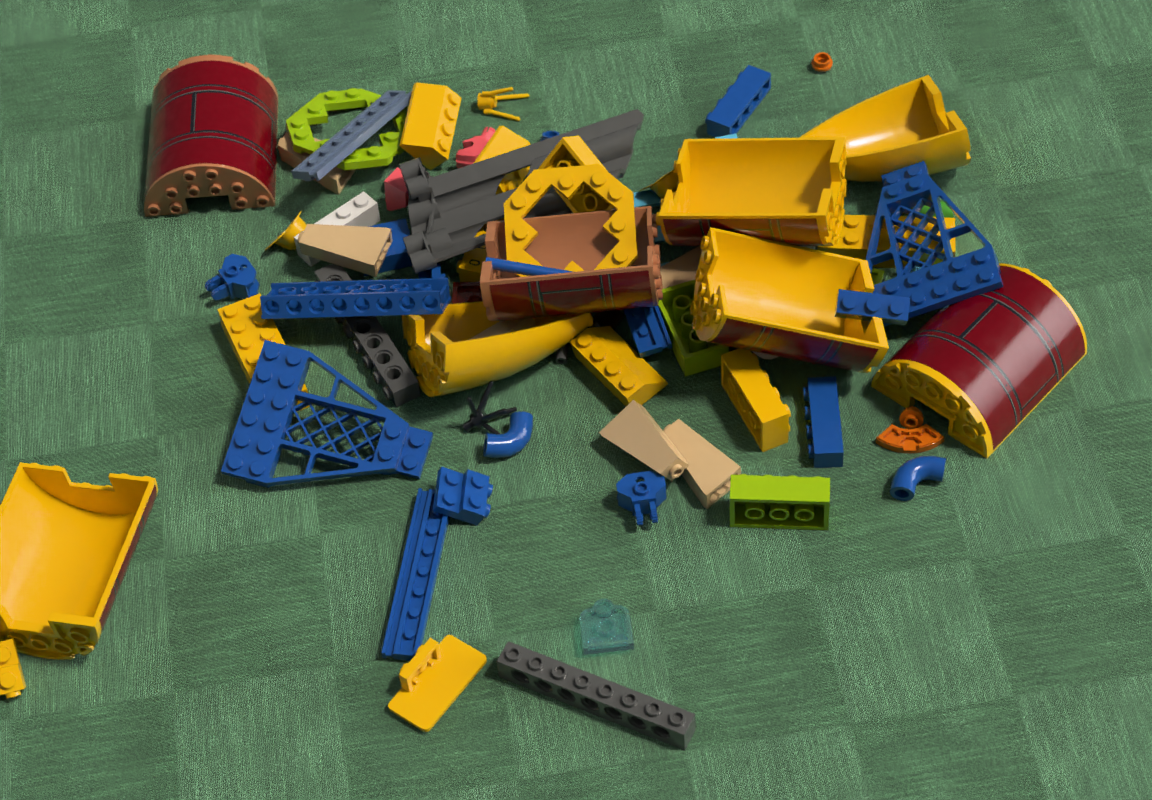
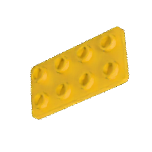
M452 635L445 636L440 643L430 638L425 644L419 646L412 660L402 666L399 673L402 688L388 703L389 710L423 732L430 731L487 663L486 655Z

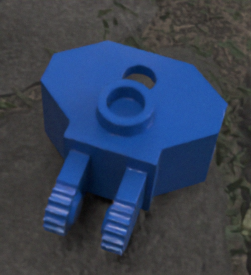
M236 254L225 257L222 269L218 270L219 275L205 282V288L207 291L212 292L211 296L215 301L230 296L231 299L235 297L246 299L257 295L260 286L256 279V270L245 256Z
M653 471L626 474L616 483L618 506L632 512L636 518L637 526L643 525V514L648 513L652 523H658L657 507L666 500L664 476ZM638 479H643V480H644V481H640V482H637V483H636V480H638Z

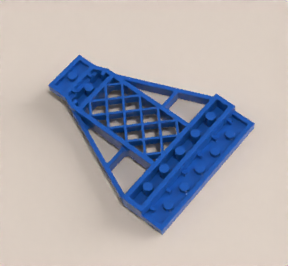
M925 161L881 175L884 187H882L865 260L868 261L871 273L873 265L894 259L897 276L875 284L873 293L910 297L909 319L1003 287L999 262L992 245L929 177ZM939 197L964 224L950 229L946 228ZM924 205L930 207L926 214L920 213ZM902 213L908 214L904 222L898 220ZM885 217L891 247L886 251L876 254ZM915 218L921 219L917 227L911 225ZM928 222L934 224L930 232L923 230ZM894 225L900 227L897 232L895 231ZM906 230L913 232L908 240L902 238ZM972 232L984 246V248L954 258L950 239ZM919 235L926 237L921 245L915 243ZM932 240L939 242L934 250L928 248ZM898 242L904 244L901 250L899 249ZM910 248L916 249L912 257L906 255ZM923 253L930 255L925 263L919 261ZM936 258L943 260L940 263L932 265ZM902 260L908 262L905 267H903ZM915 265L921 267L920 270L910 273ZM883 323L884 327L891 325L889 323Z
M265 340L221 472L225 475L244 479L247 483L266 488L276 485L370 474H401L420 479L432 442L433 432L410 427L409 423L310 351ZM311 361L335 377L329 397L302 392ZM340 383L346 385L377 409L372 410L335 400ZM312 404L326 408L316 412ZM309 405L314 414L301 421L297 411ZM334 410L345 412L348 414L338 418ZM332 411L336 420L323 426L319 417ZM295 414L299 422L290 427L293 415ZM357 416L365 417L370 420L361 424ZM354 417L359 426L346 432L342 423ZM317 419L321 428L309 434L304 425ZM377 423L381 432L369 438L364 429ZM340 425L344 434L331 440L327 431ZM302 427L307 436L294 442L289 433ZM362 430L367 440L354 446L350 436ZM325 433L329 442L316 448L312 439ZM347 439L352 448L339 454L335 445ZM379 439L377 448L375 449L372 443ZM310 441L313 447L304 445V443ZM370 444L375 454L362 460L357 451ZM333 447L335 452L327 451L326 449ZM282 449L310 456L305 474L273 478ZM355 452L357 458L350 457L349 455ZM316 458L356 467L354 469L311 473Z

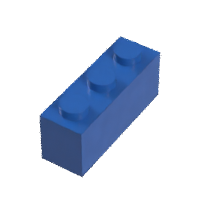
M839 289L834 317L871 321L872 317L882 318L883 323L906 325L909 315L910 297Z

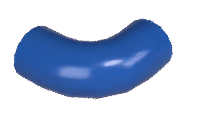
M514 412L510 415L509 430L506 433H486L483 447L484 457H510L522 451L531 438L533 430L532 414L528 412Z
M919 456L906 461L896 471L891 483L890 495L897 500L908 501L913 499L916 485L920 481L934 480L942 482L946 458Z

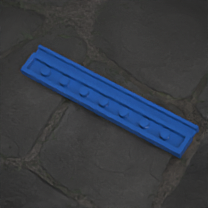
M658 306L623 309L640 358L661 352L662 349L668 347L669 349L672 348V342Z
M422 488L418 489L382 647V658L393 657L397 660L411 661L417 649L423 643L450 517L433 511L434 489H429V491H423Z

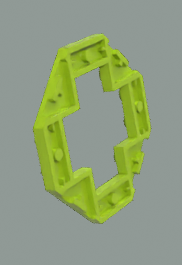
M350 88L342 91L331 90L319 93L286 120V129L293 151L300 154L304 152L312 154L329 140L314 141L309 126L328 123L327 111L359 107L367 108L381 95L362 88ZM409 105L392 118L397 132L379 134L380 147L371 146L369 148L356 149L341 161L337 168L352 170L387 166L393 161V157L396 154L400 155L405 150L399 145Z

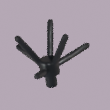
M493 381L488 383L477 410L471 397L467 398L472 412L470 420L463 424V428L467 432L475 427L481 428L483 426L492 434H501L487 424L489 420L517 411V408L513 407L510 409L503 408L490 414L485 413L484 409L493 386Z

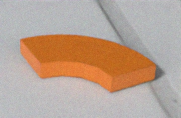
M892 424L876 437L878 445L894 452L908 454L925 452L944 442V436L928 424L914 429L899 428Z

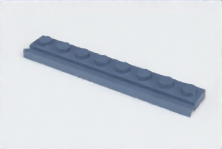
M397 90L385 92L291 171L293 178L303 179L304 181H311L316 178L319 181L409 105L412 91L406 94V91Z

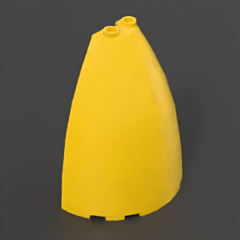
M929 75L864 100L834 115L799 137H845L847 165H845V177L842 179L849 181H882L881 175L925 161L929 175L959 168L969 164L971 161L969 154L971 148L967 128L954 110L946 113L941 91Z
M483 302L448 304L443 314L402 315L404 339H407L411 350H408L407 353L411 368H415L416 373L419 375L416 377L419 386L427 396L435 397L469 390L488 384L490 381L494 382L504 379L537 364L566 345L587 327H591L593 324L591 313L537 317L533 318L536 327L468 340L500 322H490L488 320L486 307H484Z

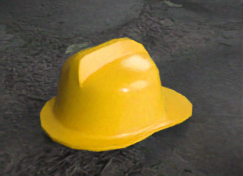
M672 170L655 183L639 190V192L651 188L661 199H664L667 190H672V194L676 192L678 174H675L674 170Z
M301 211L288 228L265 250L274 243L288 250L296 249L294 237L301 231H304L307 226L299 217Z

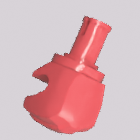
M485 127L480 136H474L463 141L464 149L459 150L456 154L457 168L475 162L495 133L492 127L489 130L488 127Z

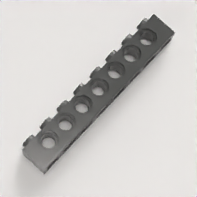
M330 264L314 271L316 276L315 282L352 281L345 269L336 264ZM376 316L334 317L338 324L342 323L346 337L353 340L352 344L356 353L362 354L365 367L367 369L371 368L373 371V378L377 385H382V391L388 401L391 400L395 407H398L421 396L418 380Z
M507 642L497 659L498 674L502 679L684 751L696 730L694 713L512 642Z

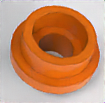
M820 52L815 54L811 65L814 70L825 72L832 68L833 61L829 54Z
M907 407L901 412L899 421L903 427L914 429L922 426L924 416L918 408Z

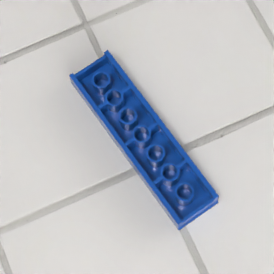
M448 278L272 283L271 291L267 295L260 296L262 319L443 314L451 301Z

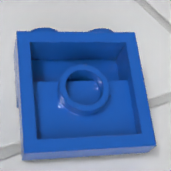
M441 467L437 474L433 511L478 525L483 518L488 517L491 505L487 503V498L490 497L493 490V485L489 484L490 476L469 469L463 474Z

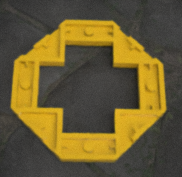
M599 164L533 170L504 202L507 260L542 266L524 251L539 234L523 218L551 187L570 200L585 184L617 210L603 225V229L619 242L594 270L630 267L638 258L633 192ZM573 261L564 269L573 272L584 271ZM516 274L518 277H526V276H527V275Z

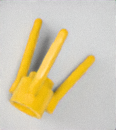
M513 87L482 91V93H478V109L483 110L484 114H492L520 121V117L492 109L497 107V100L528 98L530 95L512 94L496 96L513 91Z

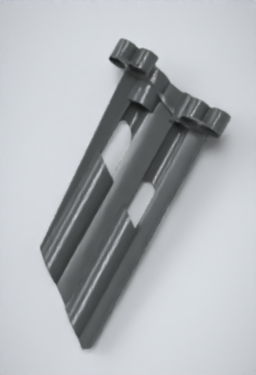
M635 109L429 179L420 158L399 164L408 191V210L412 235L403 237V241L415 274L438 267L437 262L484 246L486 234L474 236L487 222L504 218V202L517 189L515 188L496 195L497 188L503 177L508 173L530 166L529 176L533 170L540 167L562 137L580 136L611 175L616 179L623 178L634 151V137L637 130L641 129L644 114ZM551 187L524 218L562 215L573 212L555 189Z

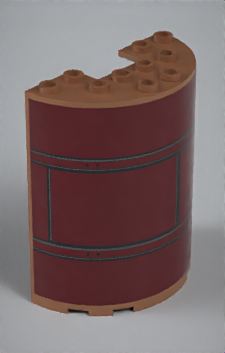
M201 55L181 60L177 66L172 69H166L160 75L152 95L144 198L145 217L189 213L186 198L228 195L232 210L275 206L278 93L270 78L262 75L259 72V68L248 62L240 63L234 61L233 57Z
M634 207L638 258L630 267L599 270L594 269L619 242L603 229V225L617 211L616 209L523 218L539 234L524 251L544 267L564 270L573 261L584 271L518 277L514 273L493 270L492 261L482 262L480 288L488 320L490 322L659 306V300H663V283L660 273L659 244L655 245V238L658 237V226L656 224V214H652V207ZM505 220L487 222L485 237L487 257L507 260Z

